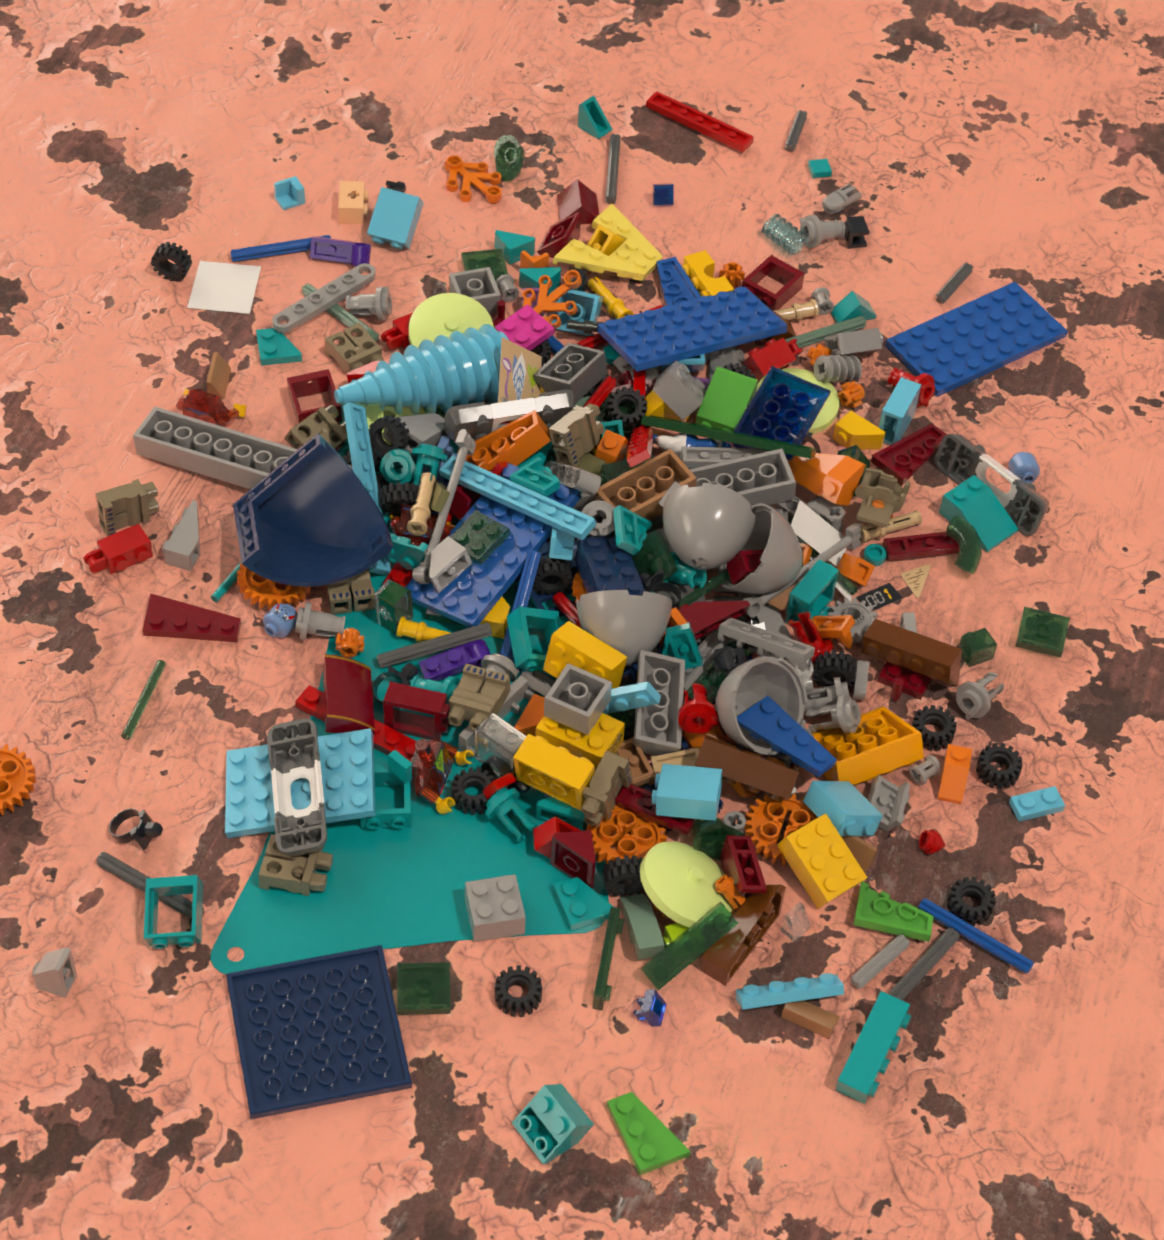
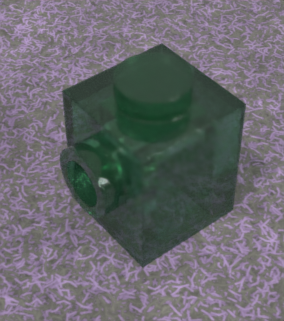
M983 628L974 632H967L961 636L958 648L962 649L961 659L970 668L993 659L998 644L987 629Z

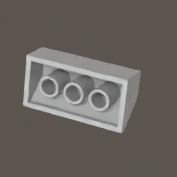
M640 650L637 684L649 682L661 695L659 704L636 708L634 741L648 755L658 756L677 752L681 749L682 728L678 723V712L683 706L685 660Z

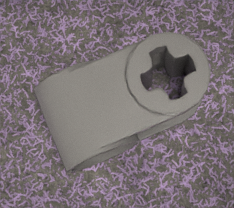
M819 495L807 503V505L819 513L821 518L830 523L837 531L842 532L843 523L841 520L844 517L845 511L841 506Z

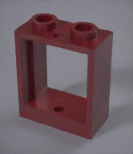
M770 255L742 280V287H746L770 310L775 311L779 310L802 289L805 273ZM769 276L784 286L774 294L758 285V283L764 277Z
M329 369L287 378L288 393L298 424L320 409L315 408L301 411L298 397L328 391L331 404L339 412L338 417L334 420L336 422L343 420L341 404L335 400L334 391L336 389Z
M395 682L389 683L383 700L384 724L403 734L440 742L443 733H447L450 726L449 719H447L450 711V704H447V694ZM400 708L434 715V718L400 711Z

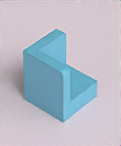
M296 176L274 183L275 200L283 210L305 204V190Z
M552 527L549 558L572 560L575 537Z

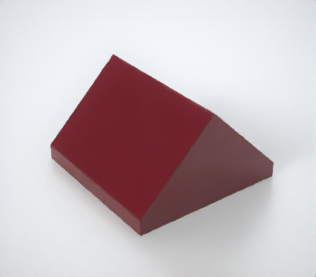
M578 179L557 195L560 221L579 212L581 214V224H592L593 220L599 216L597 194Z
M577 212L550 226L537 252L540 255L548 253L550 258H554L573 239L578 240L580 237L581 214Z
M591 830L555 833L552 836L550 864L571 879L578 877L593 889L596 858Z

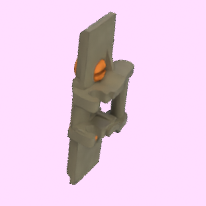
M877 466L876 469H864L861 483L855 489V495L863 499L856 519L862 523L864 521L870 523V525L875 524L879 525L880 528H887L892 513L900 511L904 505L906 495L910 489V483L905 482L904 488H902L897 483L898 479L894 478L893 475L886 474Z

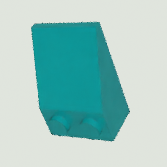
M975 475L943 495L939 513L959 530L970 529L975 543L986 552H989L1018 532L1017 526L991 488Z

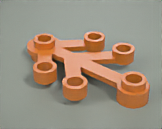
M451 155L446 159L444 167L449 172L446 189L449 192L457 191V173L461 175L463 183L459 199L462 202H469L471 200L470 184L482 191L489 203L496 204L501 200L502 189L499 186H495L501 183V174L498 172L488 173L487 163L463 162L462 158L457 155ZM481 180H489L493 186L488 187Z
M567 271L564 275V283L549 296H547L548 289L552 286L550 277L542 275L539 278L538 302L533 310L539 315L542 312H566L568 315H574L577 312L578 308L574 301H567L566 303L554 302L568 290L576 289L581 285L582 278L578 271ZM531 288L523 291V307L527 304L531 307L532 302L536 299V294ZM574 306L571 310H567L568 307ZM557 314L543 317L554 329L561 326V319Z

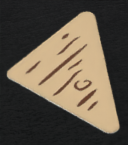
M929 564L901 573L902 578L917 598L920 597L931 567Z

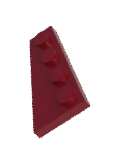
M931 423L873 454L871 462L886 474L893 475L894 478L898 479L897 483L902 486L938 450L943 437L947 434Z
M150 594L143 625V636L238 643L241 618Z

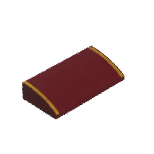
M325 654L323 663L325 732L344 733L371 728L374 735L371 668L347 657Z

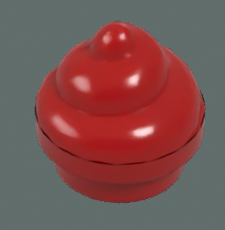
M924 830L919 837L918 846L924 853L933 855L945 847V842L936 830Z

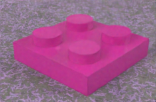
M528 304L495 326L497 332H503L509 341L529 351L555 334L554 327Z

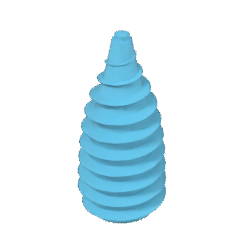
M484 324L479 330L470 327L463 334L459 331H453L449 337L439 335L435 338L434 342L423 340L418 348L414 345H409L406 347L403 355L399 352H394L389 359V363L380 361L374 372L366 371L362 378L352 380L351 383L338 387V390L334 391L335 400L342 405L348 402L365 405L366 407L367 405H378L382 411H384L385 406H392L398 415L402 413L403 407H409L413 415H418L420 407H424L427 413L435 414L436 407L439 406L442 412L446 414L453 405L459 406L484 401L487 405L498 403L502 337L507 340L509 339L503 332H497L493 326Z

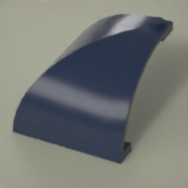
M319 433L233 504L241 563L261 577L281 584L310 587L340 582L368 569L378 560L386 557L393 549L389 529L373 498L348 464Z

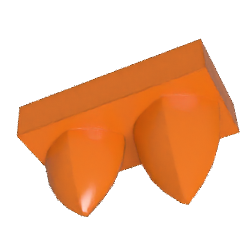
M852 615L813 616L811 621L816 625L822 639L827 638L832 642V638H836L842 645L849 649L851 648L852 634L850 630L855 624Z

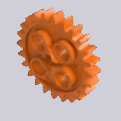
M240 563V570L237 571L239 592L244 593L245 600L251 598V605L258 602L259 609L267 605L268 610H270L279 603L289 605L293 603L298 606L299 599L305 601L306 594H310V588L312 587L292 586L271 581L249 570L242 563Z
M8 744L0 749L1 815H4L6 808L13 812L14 804L23 806L22 798L30 799L29 791L35 790L33 783H36V772L31 758H26L25 752L19 753L17 747L9 751Z
M794 793L789 800L783 798V801L770 799L765 794L763 802L756 799L755 806L750 805L749 812L745 815L746 824L743 830L746 831L744 836H751L756 854L763 852V860L772 857V864L779 859L782 866H785L786 859L779 850L777 842L787 812H791L784 838L818 818L804 804L803 800L805 797L798 801Z
M616 805L612 810L610 820L603 818L598 828L587 824L586 829L592 832L595 855H598V863L606 861V864H608V861L611 859L616 861L615 858L619 856L621 859H624L626 855L629 858H632V856H637V859L640 857L644 858L653 846L667 840V836L664 835L665 828H660V824L625 809H620Z

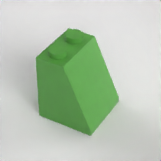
M717 366L696 415V424L741 433L754 409L758 380Z

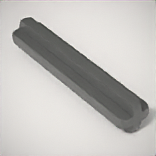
M797 111L785 143V150H790L791 152L795 150L807 119L806 111Z
M965 262L936 294V301L945 303L972 273L973 265Z

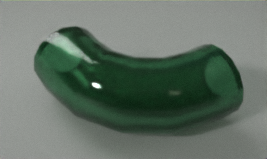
M956 515L951 519L946 529V535L957 541L959 545V554L954 565L974 575L982 557L981 539L974 526L964 518Z

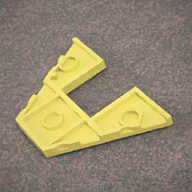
M611 204L593 220L591 228L596 230L599 224L609 228L625 239L623 244L610 256H607L601 251L573 239L554 257L553 264L557 265L558 262L573 264L574 268L578 269L583 268L598 273H604L606 270L616 272L619 277H630L643 281L656 268L657 261L662 260L663 256Z

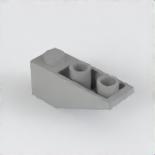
M192 500L189 507L184 509L182 519L179 524L174 526L170 539L164 542L162 553L165 557V564L191 571L200 557L197 501Z

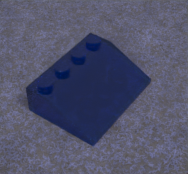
M772 366L733 432L801 445L831 391ZM732 443V446L735 448H755ZM785 454L786 459L792 461L795 456Z

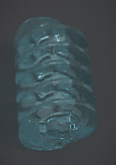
M774 214L762 227L761 233L771 238L773 242L777 243L785 251H788L790 255H795L802 250L805 243L803 239L804 232L798 231L796 226H793L791 222H787V219L784 217L781 218L780 214Z

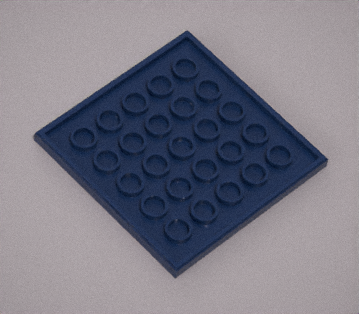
M382 945L226 973L250 1119L412 1088Z

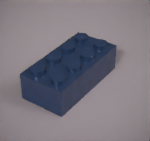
M616 537L579 539L575 562L587 593L606 590H628L629 595H643L645 589L631 554L616 546Z

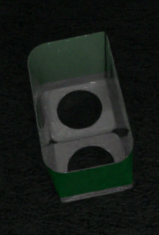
M388 579L374 595L377 623L397 635V628L401 617H406V620L409 621L413 618L411 590Z

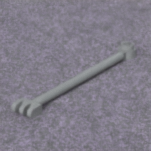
M465 429L459 431L455 442L460 449L447 486L450 495L442 511L438 514L424 561L417 568H414L412 573L413 579L419 582V584H429L431 582L429 578L431 551L439 544L467 455H473L476 448L475 441L472 440V437Z
M853 523L847 527L846 537L801 567L796 579L784 588L764 593L759 597L743 599V601L750 603L745 615L751 618L756 617L764 604L802 579L819 559L826 562L844 548L854 550L861 545V524Z

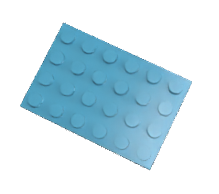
M372 729L318 736L326 823L376 816ZM268 744L228 750L226 758L225 834L227 838L275 831V811ZM305 778L297 779L291 784L292 806L297 810L305 809L311 803L310 782Z

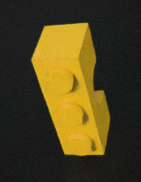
M706 250L684 256L682 268L701 297L717 295L718 292L734 291V288L725 276L713 278L715 262Z

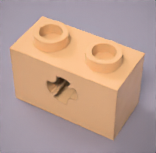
M340 181L339 223L363 224L364 216H368V203L365 202H368L369 193L368 190H365L364 181Z

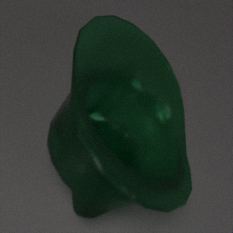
M504 135L499 138L494 147L496 171L501 174V180L511 181L516 178L521 171L522 163L525 159L523 147L511 135Z
M716 818V821L696 820L693 847L695 850L721 861L720 855L726 836L745 835L741 831L728 826L719 818Z

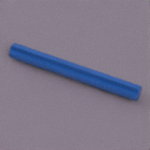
M330 235L317 236L331 239ZM312 237L232 249L230 255L232 261L237 262L311 250Z
M529 550L527 553L512 612L519 606L528 607L541 559V553L535 550ZM507 627L500 654L513 661L509 628Z
M924 898L920 902L918 909L934 916L933 919L948 928H953L963 937L1024 973L1031 971L1034 965L1032 960L930 900Z

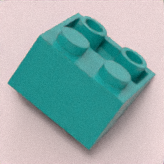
M563 1084L544 1085L512 1122L513 1126L543 1164L549 1163L578 1144L594 1125Z

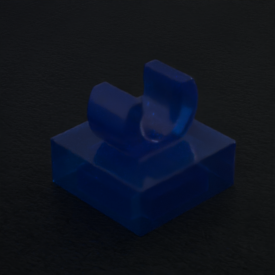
M673 183L653 184V205H674Z
M656 989L646 990L644 997H640L636 1001L641 1010H634L633 1013L639 1020L646 1019L652 1027L661 1026L667 1003Z

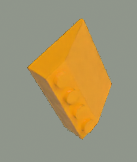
M884 706L861 714L860 724L854 733L847 734L842 728L821 729L812 733L814 739L837 759L835 766L824 773L828 781H849L852 785L863 781H870L878 775L893 772L894 769L911 765L915 761L924 758L921 732Z

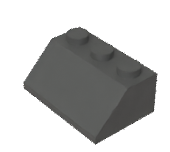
M568 343L533 374V377L545 392L572 390L575 394L576 404L607 375L605 352Z

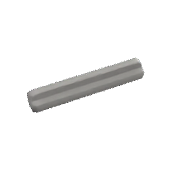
M900 934L852 975L851 984L857 989L864 987L908 948L910 943L908 938Z

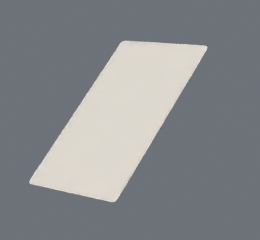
M799 501L791 526L795 534L817 552L823 553L845 537L802 501ZM847 548L834 555L829 561L837 567Z

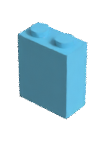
M381 187L367 234L377 244L383 245L386 242L390 243L391 247L402 250L403 247L410 249L424 202L418 196Z
M902 377L900 378L881 414L879 428L886 432L884 444L892 445L901 440L915 415L921 384Z
M662 764L661 774L656 773L655 788L658 789L652 792V805H656V815L716 821L722 789V769Z
M812 781L803 800L818 817L826 813L840 836H873L883 817L849 781Z

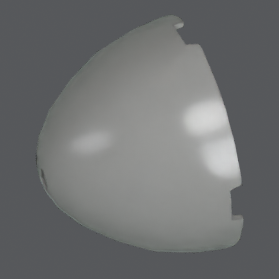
M703 483L699 487H689L687 484L675 489L667 496L663 508L664 531L671 548L685 564L701 570L715 569L726 564L739 551H742L752 534L756 519L750 508L749 501L741 494L730 488L711 483Z
M764 503L755 504L750 507L756 519L752 534L742 551L765 549L760 558L761 564L754 573H750L743 581L736 585L732 584L726 564L719 566L718 578L723 581L722 586L726 589L754 595L773 592L790 584L800 573L802 550L792 526L778 511Z
M606 590L581 595L580 601L576 600L581 628L626 655L625 667L638 663L640 650L651 652L664 635L671 616L672 600L667 596L646 591L643 592L642 596L629 595L628 590Z
M764 656L747 661L737 666L728 674L718 689L715 708L718 721L731 740L747 750L760 754L776 755L778 752L771 749L772 745L761 738L758 741L750 736L751 732L743 727L740 728L737 716L768 695L801 727H804L806 720L803 719L804 704H807V694L801 676L790 663L784 659Z

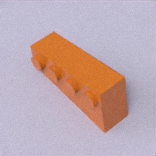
M533 410L476 440L474 454L467 455L465 461L489 472L499 462L507 461L517 466L551 441L548 427L536 410Z

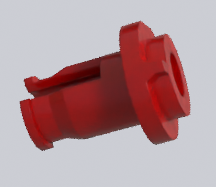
M894 368L889 374L888 384L896 387L901 377L921 384L916 407H928L929 400L935 391L933 376L927 373L913 376L903 372V370Z
M804 612L798 614L800 621L794 622L789 620L788 624L793 628L794 636L798 642L815 647L814 656L807 660L808 665H813L820 653L823 655L825 651L830 653L833 644L830 639L821 638L816 625L810 619V613Z
M694 683L692 684L694 699L690 698L688 692L684 690V705L678 712V723L687 733L704 734L718 724L717 711L708 702L705 687Z

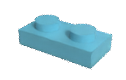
M1056 786L1012 796L1009 801L1019 822L1061 812L1065 808V804Z

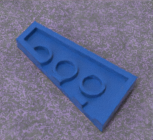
M676 257L657 261L656 269L666 305L671 306L682 301H691L701 297Z
M768 695L737 716L739 727H743L751 732L750 736L758 741L761 738L772 745L771 749L778 753L787 754L791 757L792 762L816 777H820L836 764L837 759Z

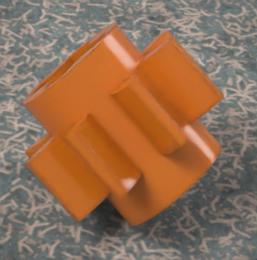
M729 262L723 264L719 277L725 276L734 288L741 285V280L745 278V272L742 271V266L738 263Z
M820 344L816 348L811 347L807 354L811 358L809 364L814 366L819 356H829L832 350Z
M855 381L841 385L842 391L838 393V397L843 406H848L850 409L863 404L861 399L865 397V391L859 383L855 384Z
M354 628L345 629L343 634L337 633L335 641L336 650H340V654L344 657H355L357 652H363L364 636H360V632Z

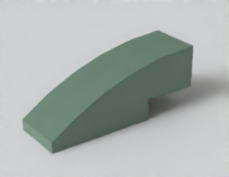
M645 893L620 897L630 941L634 944L637 959L663 956L664 941L654 911Z

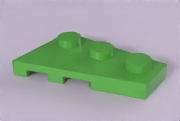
M861 882L853 925L895 935L903 934L905 937L929 942L934 916L908 903L900 904L890 899V894L883 891L878 893L870 889L869 884Z
M633 1092L607 1101L606 1106L639 1175L690 1156L691 1151Z

